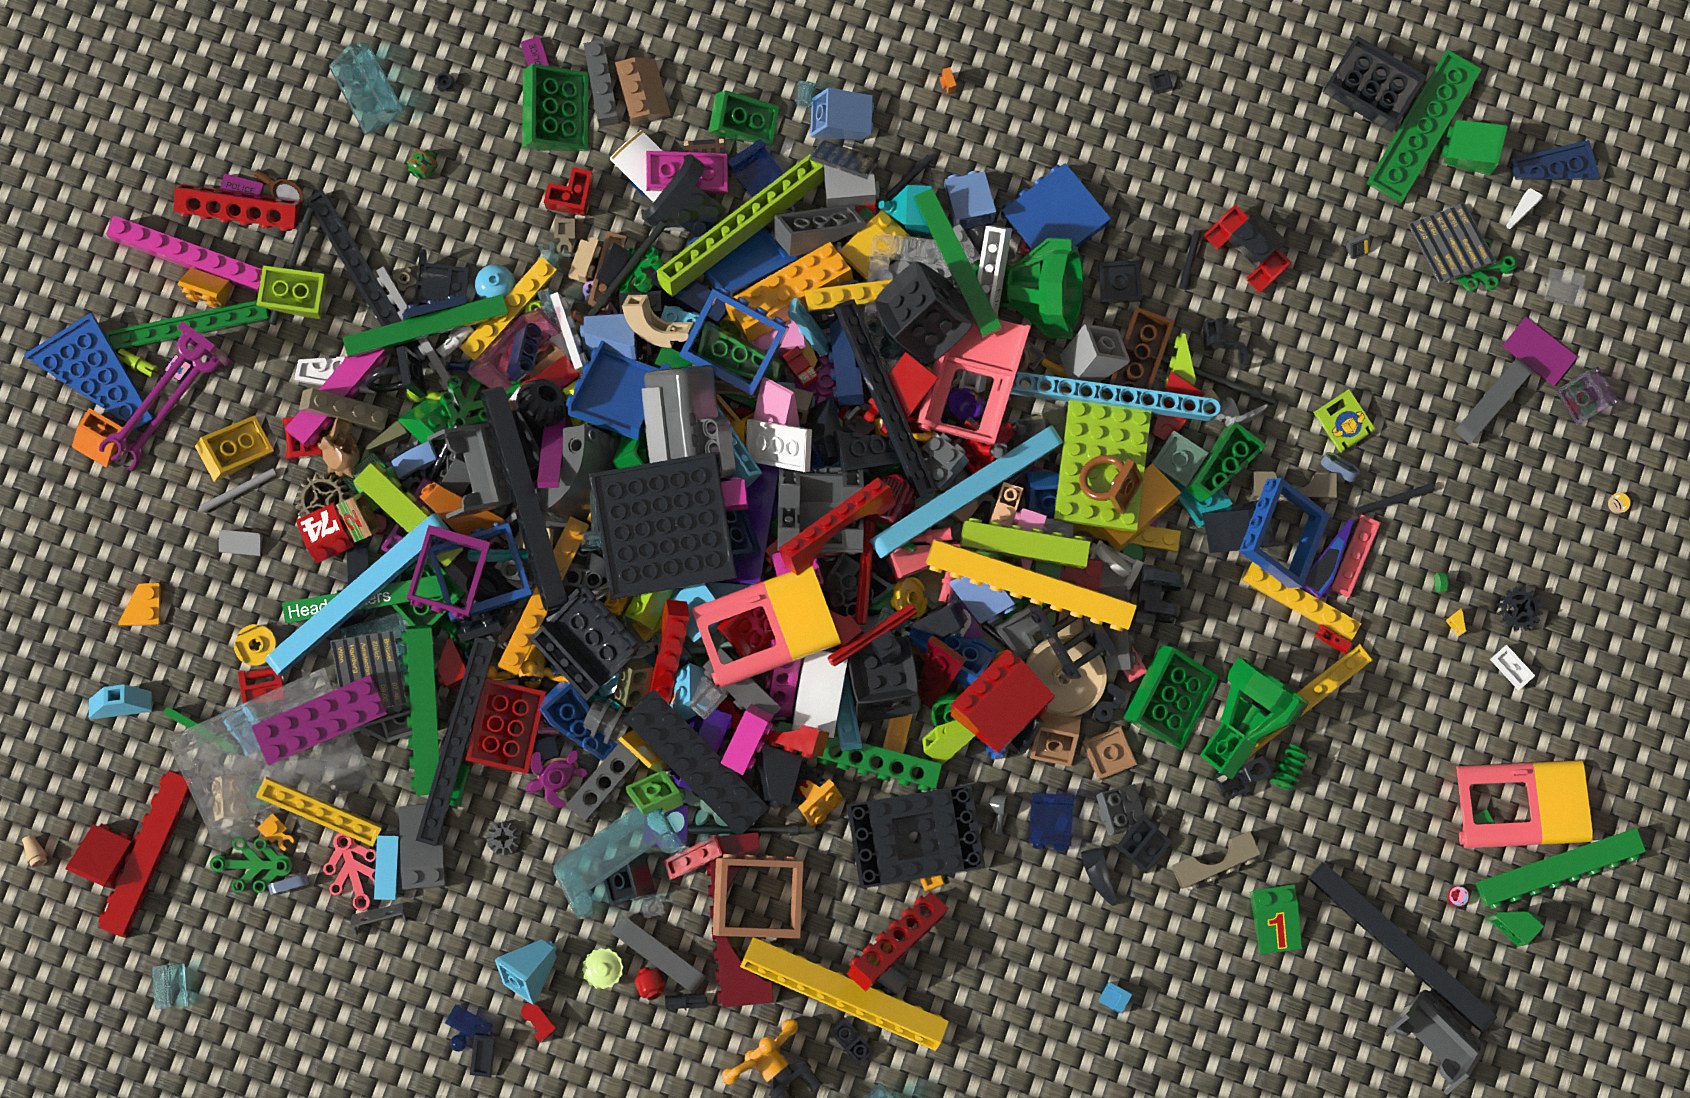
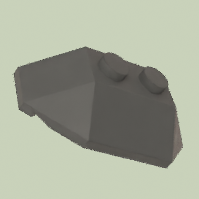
M435 686L436 710L438 712L441 702ZM410 690L404 692L405 701L406 695L410 694ZM406 703L387 706L388 713L359 726L361 731L384 742L412 735V728L407 727V715H411V707H406Z

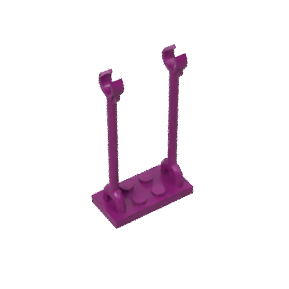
M183 321L177 327L183 332L177 342V349L180 354L122 430L109 435L99 446V451L104 452L106 445L112 442L118 445V452L115 456L111 457V460L117 463L120 462L124 454H133L134 462L131 466L127 467L129 472L137 468L142 458V447L200 372H212L221 363L229 368L233 362L213 343ZM188 344L192 345L195 349L188 350ZM206 355L211 360L203 363L202 356ZM191 360L194 368L139 439L135 443L127 445L126 440L129 433L185 361Z

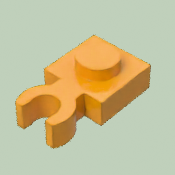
M273 813L257 828L272 844L278 840V845L283 851L288 850L284 846L285 840H290L293 844L295 843V839L292 836L284 834L288 828Z

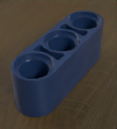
M534 323L527 324L515 335L507 367L508 376L514 381H520L534 369L541 339V329Z

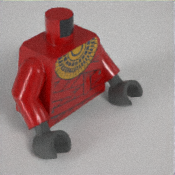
M969 417L963 424V427L968 430L978 431L981 423L979 424L972 417ZM1026 419L1016 420V425L1013 423L1000 424L996 441L993 445L967 439L966 444L989 465L995 458H1001L1007 454V444L1014 436V431L1019 435H1023L1028 427V422Z

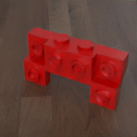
M1235 204L1204 234V237L1216 250H1219L1229 241L1232 233L1249 217ZM1278 250L1258 269H1255L1246 278V281L1260 294L1292 262Z

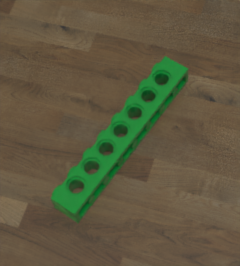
M779 721L776 732L792 731V724ZM834 736V738L828 737L823 757L814 755V758H817V763L829 765V762L836 763L837 768L848 771L850 767L858 769L857 773L869 776L870 773L878 774V779L890 781V778L898 780V784L908 787L912 783L919 785L918 789L923 791L936 789L942 764L865 743H862L861 749L842 751V755L835 758L831 755L830 750L834 746L840 747L838 736ZM779 744V747H775L776 749L786 751L784 750V745ZM797 750V755L801 756L802 751ZM853 752L862 754L863 759L860 763H854L851 760ZM872 758H881L883 761L882 767L874 768L871 765ZM895 762L902 764V773L895 774L891 769L892 764ZM914 768H920L923 771L921 779H915L912 776Z

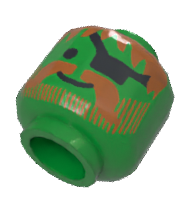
M429 149L425 151L416 150L407 162L408 171L419 180L422 178L428 179L438 166L435 160L436 155Z

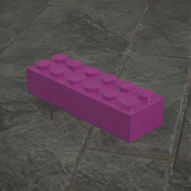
M370 674L256 723L251 728L267 764L271 765L384 716L388 713V710L374 678Z

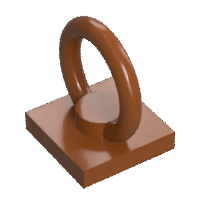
M1100 455L1092 458L1084 465L1079 476L1081 490L1086 496L1096 501L1111 500L1116 512L1123 515L1143 481L1134 461L1127 459L1124 464L1122 460L1112 455ZM1103 463L1115 465L1120 473L1114 477L1111 489L1105 493L1093 491L1088 485L1090 471L1095 466Z

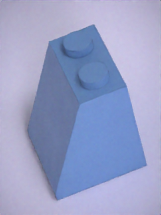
M828 87L812 98L810 137L858 140L868 137L873 131V95Z
M976 170L969 172L968 175L960 176L955 174L945 179L944 187L953 228L959 224L963 229L994 223L996 210L985 172Z
M624 314L584 316V325H580L581 337H585L582 338L583 350H587L589 359H591L593 349L595 347L598 348L602 340L604 341V349L638 361L637 336L627 323Z
M962 576V579L956 578L949 583L980 624L985 621L988 624L999 619V613L1004 611L1007 614L1016 609L1015 604L1020 602L1019 598L1010 595V591L1003 589L1002 593L990 589L991 585L982 583V586L970 583V578Z

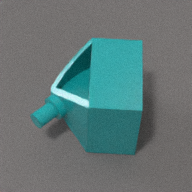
M907 185L892 201L879 202V208L885 210L887 215L910 236L929 237L930 231L914 201V196L932 189V186Z

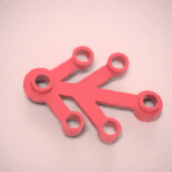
M338 833L333 840L335 851L329 862L324 865V873L331 876L337 872L336 864L342 854L345 863L335 882L330 885V893L336 896L340 895L343 892V884L349 875L356 895L353 899V906L359 911H365L370 907L371 900L369 896L364 894L358 871L369 876L375 882L373 874L376 869H372L354 860L352 851L364 856V859L368 862L376 860V851L366 849L356 844L354 838ZM344 838L348 840L346 846L341 845V840ZM369 852L374 853V858L371 860L367 858ZM329 865H333L334 870L331 873L327 872V867ZM335 885H338L340 887L338 893L333 892V887ZM360 899L366 900L365 906L361 907L359 905Z

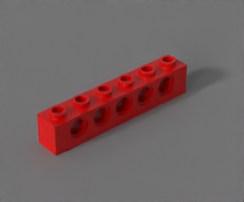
M180 183L175 187L173 212H180L182 216H192L194 214L200 215L202 219H212L214 217L220 218L222 222H232L234 220L240 221L242 225H252L254 223L260 224L262 228H272L274 226L280 227L282 231H292L299 224L300 201ZM193 198L200 201V207L193 203ZM213 201L220 204V210L213 206ZM233 204H237L241 212H236L233 209ZM253 207H257L261 211V215H256L253 212ZM273 210L279 211L281 218H276L273 215Z
M931 891L925 897L921 895L914 902L915 906L912 909L908 907L902 913L901 920L895 919L888 927L890 930L887 933L882 931L875 939L877 942L874 945L870 943L863 950L861 957L857 955L850 962L851 968L847 975L865 992L942 920L949 910Z

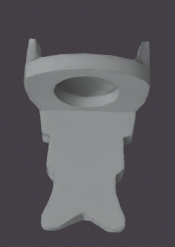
M1227 397L1222 400L1216 419L1226 418V426L1234 421L1242 425L1259 417L1268 405H1263L1240 416L1235 401L1231 397Z

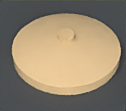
M1058 636L1062 644L1073 638V636ZM1047 640L1039 644L1030 653L1025 662L1055 695V698L1048 704L1046 711L1048 713L1067 717L1080 715L1091 709L1104 692L1107 673L1100 654L1077 669L1082 676L1079 679H1070L1063 673V666ZM1083 640L1068 650L1067 653L1074 662L1094 647Z

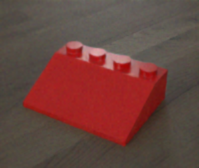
M1006 649L951 703V717L999 754L1055 698V695L1024 661Z
M486 678L475 715L465 761L527 775L541 716L539 708L546 692Z

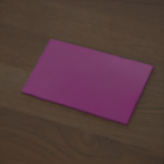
M1527 317L1522 320L1502 345V347L1516 358L1521 359L1553 386L1556 385L1577 358L1568 348L1560 344Z

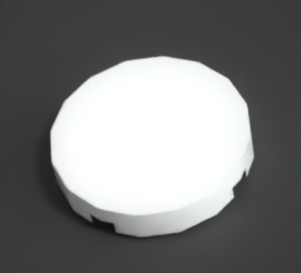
M1100 544L1096 549L1099 558L1103 562L1108 563L1110 568L1118 575L1127 577L1132 572L1129 565L1108 546Z

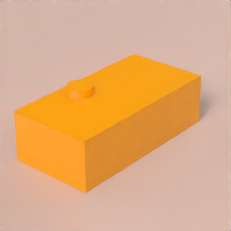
M1152 463L1144 470L1137 532L1093 527L1119 553L1179 499L1181 492Z

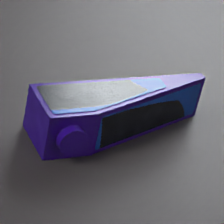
M1351 518L1311 567L1304 586L1301 587L1317 599L1321 596L1325 598L1332 590L1330 585L1334 580L1354 521Z

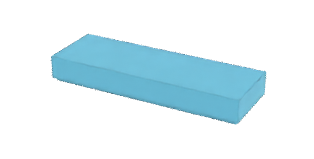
M377 836L375 900H396L399 836Z

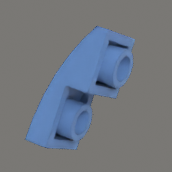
M428 441L401 454L392 460V464L398 479L404 480L418 469L424 470L438 460L432 443Z

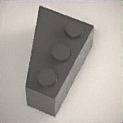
M450 451L444 461L446 463L445 471L441 470L440 477H443V480L439 485L463 496L470 483L464 454H455Z

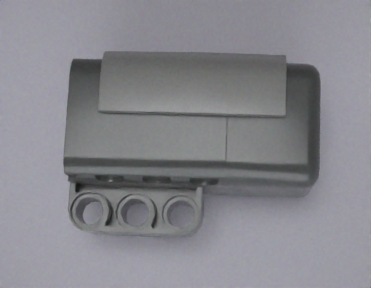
M699 365L647 372L644 375L645 388H641L650 463L716 452L720 479L733 476L735 473V458L731 424L728 418L718 414L713 368L710 365Z

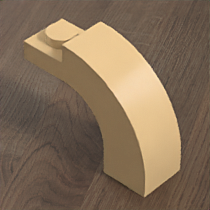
M628 295L622 305L625 319L631 329L645 341L660 347L672 348L674 341H686L694 327L693 322H667L657 317L650 307L648 295Z

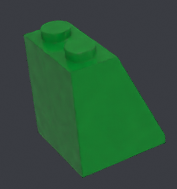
M1456 120L1452 126L1449 125L1446 137L1449 140L1448 144H1444L1441 156H1444L1443 164L1490 176L1499 164L1508 126Z

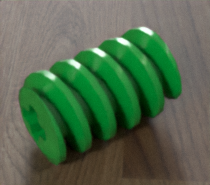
M1288 744L1291 749L1285 750V754L1288 757L1281 758L1284 764L1277 766L1281 772L1275 771L1273 774L1277 779L1270 780L1272 784L1286 791L1289 789L1296 790L1292 782H1300L1296 775L1304 774L1300 770V767L1307 768L1308 766L1304 759L1311 760L1307 752L1292 744Z

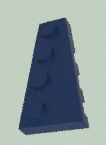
M1589 140L1510 160L1515 180H1599L1601 178Z

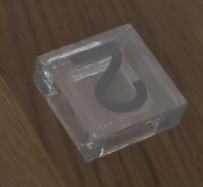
M660 893L639 898L645 919L666 914Z

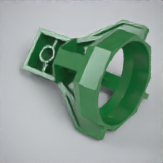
M1048 237L1016 264L1006 263L999 307L1017 310L1048 338L1072 339L1074 337V326L1078 323L1083 299V281L1086 279V275L1083 273V262L1077 246H1073V240L1071 238ZM976 262L972 265V268L977 277L980 262Z
M1239 657L1229 671L1228 681L1231 682L1223 715L1220 717L1222 724L1200 754L1210 765L1231 780L1251 754L1256 744L1259 743V740L1296 723L1309 705L1307 700L1243 657ZM1248 695L1271 711L1269 715L1264 714L1262 709L1251 702H1247L1245 696Z

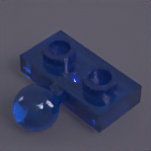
M456 1004L445 1022L447 1026L460 1032L450 1040V1047L456 1052H461L466 1048L467 1036L474 1039L475 1032L489 1034L493 1024Z

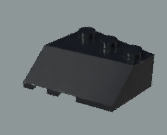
M842 553L823 581L824 585L820 586L829 610L845 617L850 615L854 620L860 563L849 555ZM872 571L868 608L895 588Z

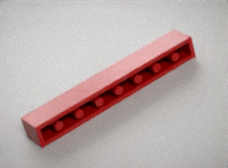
M169 770L167 774H163L161 777L158 794L155 793L152 797L151 810L145 814L142 820L144 826L141 832H138L134 838L133 844L135 846L132 852H129L125 858L124 863L126 866L124 871H121L117 876L116 889L108 896L107 903L109 904L106 911H103L99 917L98 923L100 925L98 928L127 938L195 781Z

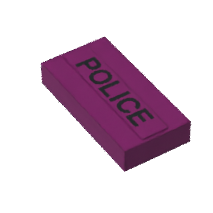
M540 36L520 42L528 66L532 63L549 66Z
M224 174L220 189L262 195L264 184Z

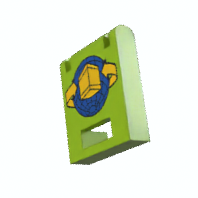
M1349 389L1313 412L1340 453L1345 451L1342 443L1348 449L1369 435L1365 427L1370 433L1375 431L1374 426ZM1340 400L1345 407L1330 416L1327 408Z

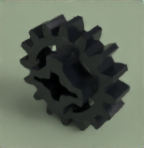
M1514 587L1513 593L1507 590L1505 592L1506 596L1502 595L1499 598L1503 603L1497 604V607L1501 608L1497 615L1503 616L1500 622L1506 621L1508 623L1506 625L1507 629L1513 626L1514 632H1517L1519 628H1521L1522 632L1527 631V626L1532 629L1535 627L1534 623L1541 621L1537 616L1543 615V612L1539 611L1543 604L1537 603L1540 597H1533V590L1527 593L1526 587L1521 588L1520 591L1518 587ZM1516 596L1523 597L1521 600L1512 599V597ZM1523 604L1521 609L1522 612L1517 615V611L1519 609L1518 606ZM1519 619L1528 620L1524 623L1517 622Z

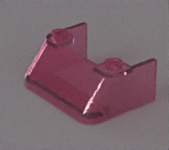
M538 307L517 317L467 372L474 379L489 388L503 386L505 391H507L513 385L511 383L512 379L508 376L507 367L516 333L529 323L536 324L541 329L538 349L544 350L551 343L549 339L560 334L562 330Z

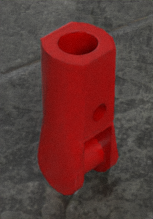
M1319 624L1318 627L1320 629L1313 636L1340 652L1347 654L1353 642L1326 626ZM1326 633L1332 635L1330 640L1324 638Z

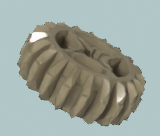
M323 473L322 479H320V476L315 474L314 481L310 477L307 478L308 485L304 482L301 483L304 490H297L301 497H295V501L300 503L295 507L297 510H302L298 515L303 517L325 506L322 505L319 494L325 498L326 505H329L337 499V496H339L340 503L349 498L351 493L345 492L348 489L347 485H342L343 481L340 478L336 480L335 475H331L328 479V475ZM330 486L335 488V490L322 492L318 487ZM313 491L315 494V498L312 502H310V505L308 506V497Z

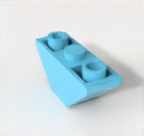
M125 684L103 687L89 699L90 720L152 712V692Z

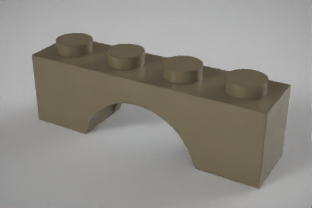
M315 388L303 390L299 411L317 416L340 418L354 423L357 427L371 431L383 430L385 428L388 409Z
M1254 471L1252 473L1251 500H1259L1267 479L1277 478L1275 472ZM1315 473L1308 485L1296 489L1311 501H1319V504H1331V501L1337 498V473ZM1280 494L1277 503H1290V501Z
M1249 831L1228 841L1227 854L1218 864H1202L1192 856L1171 867L1181 889L1187 887L1189 891L1200 886L1198 882L1206 879L1207 882L1219 878L1217 874L1225 870L1226 874L1237 870V865L1242 862L1248 865L1257 861L1256 856L1260 855V852Z

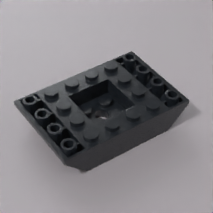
M971 784L846 805L860 889L986 868ZM912 832H918L921 835L919 843L913 844L910 842L909 835Z

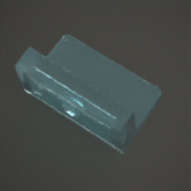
M185 964L153 967L155 1009L188 1006Z

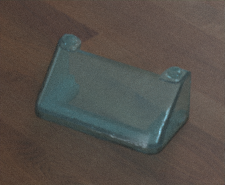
M634 807L554 864L553 873L578 919H586L594 914L592 903L597 898L591 891L593 887L655 844H658L660 849L666 853H673L677 850L682 852L689 847L667 813H664L661 808L643 816L638 807Z

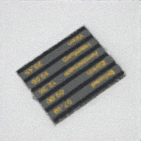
M825 140L819 144L809 157L811 161L864 179L869 178L880 162L878 158Z
M1464 202L1408 224L1439 285L1496 263Z
M393 629L330 641L339 688L372 674L386 708L406 704L405 689Z

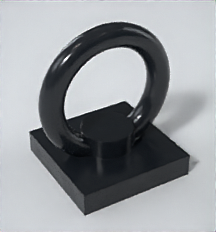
M405 346L396 348L399 367H386L376 370L365 379L366 387L375 392H392L407 388L419 398L428 396L421 358ZM389 375H399L400 381L390 384L374 383L375 380Z

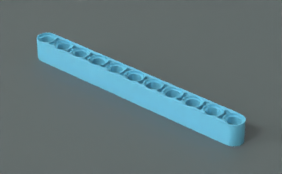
M1016 372L1010 394L1065 402L1073 400L1203 421L1214 420L1220 411L1219 402L1213 398ZM1023 380L1028 381L1030 387L1022 388L1019 383ZM1043 383H1047L1048 385H1050L1051 389L1049 391H1043L1040 388V385ZM1068 386L1071 389V393L1064 394L1060 388ZM1089 389L1092 395L1085 397L1082 395L1081 390ZM1102 393H1111L1112 399H1104ZM1128 394L1133 398V401L1127 403L1122 399V396ZM1143 398H1151L1153 400V404L1146 405L1143 402ZM1170 400L1173 402L1174 407L1167 408L1163 402ZM1191 403L1194 406V410H1186L1184 404ZM1212 406L1215 409V413H1207L1205 407Z
M1053 425L1049 426L876 535L869 542L881 559L1047 455L1064 443Z
M437 513L430 515L265 658L277 676L286 673L419 558L428 525L450 530ZM433 537L432 544L437 543L440 539Z

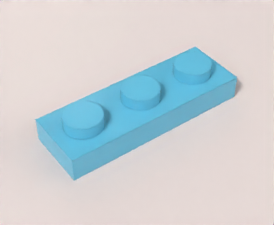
M798 297L790 300L788 310L790 320L796 323L800 333L808 339L811 348L816 350L820 357L827 355L829 345H827L824 332L809 312H807Z

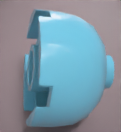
M491 264L479 271L475 279V289L481 300L501 294L505 299L516 285L513 274L506 267L499 264Z

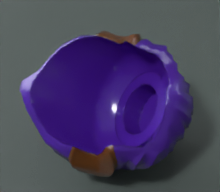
M969 388L950 390L948 409L950 415L957 421L965 423L969 417H972L975 421L982 417L984 401L979 396V393Z

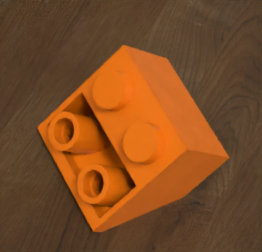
M89 408L78 424L72 448L108 468L112 462L111 457L115 456L118 452V445L113 442L106 445L104 452L99 451V446L109 435L120 432L123 427Z

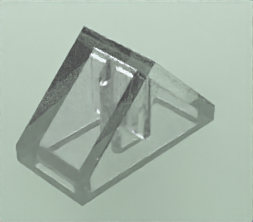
M704 675L701 677L689 707L703 719H706L727 695Z

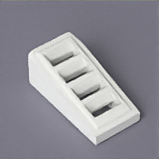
M1531 188L1528 189L1507 223V228L1511 229L1539 203L1543 195Z

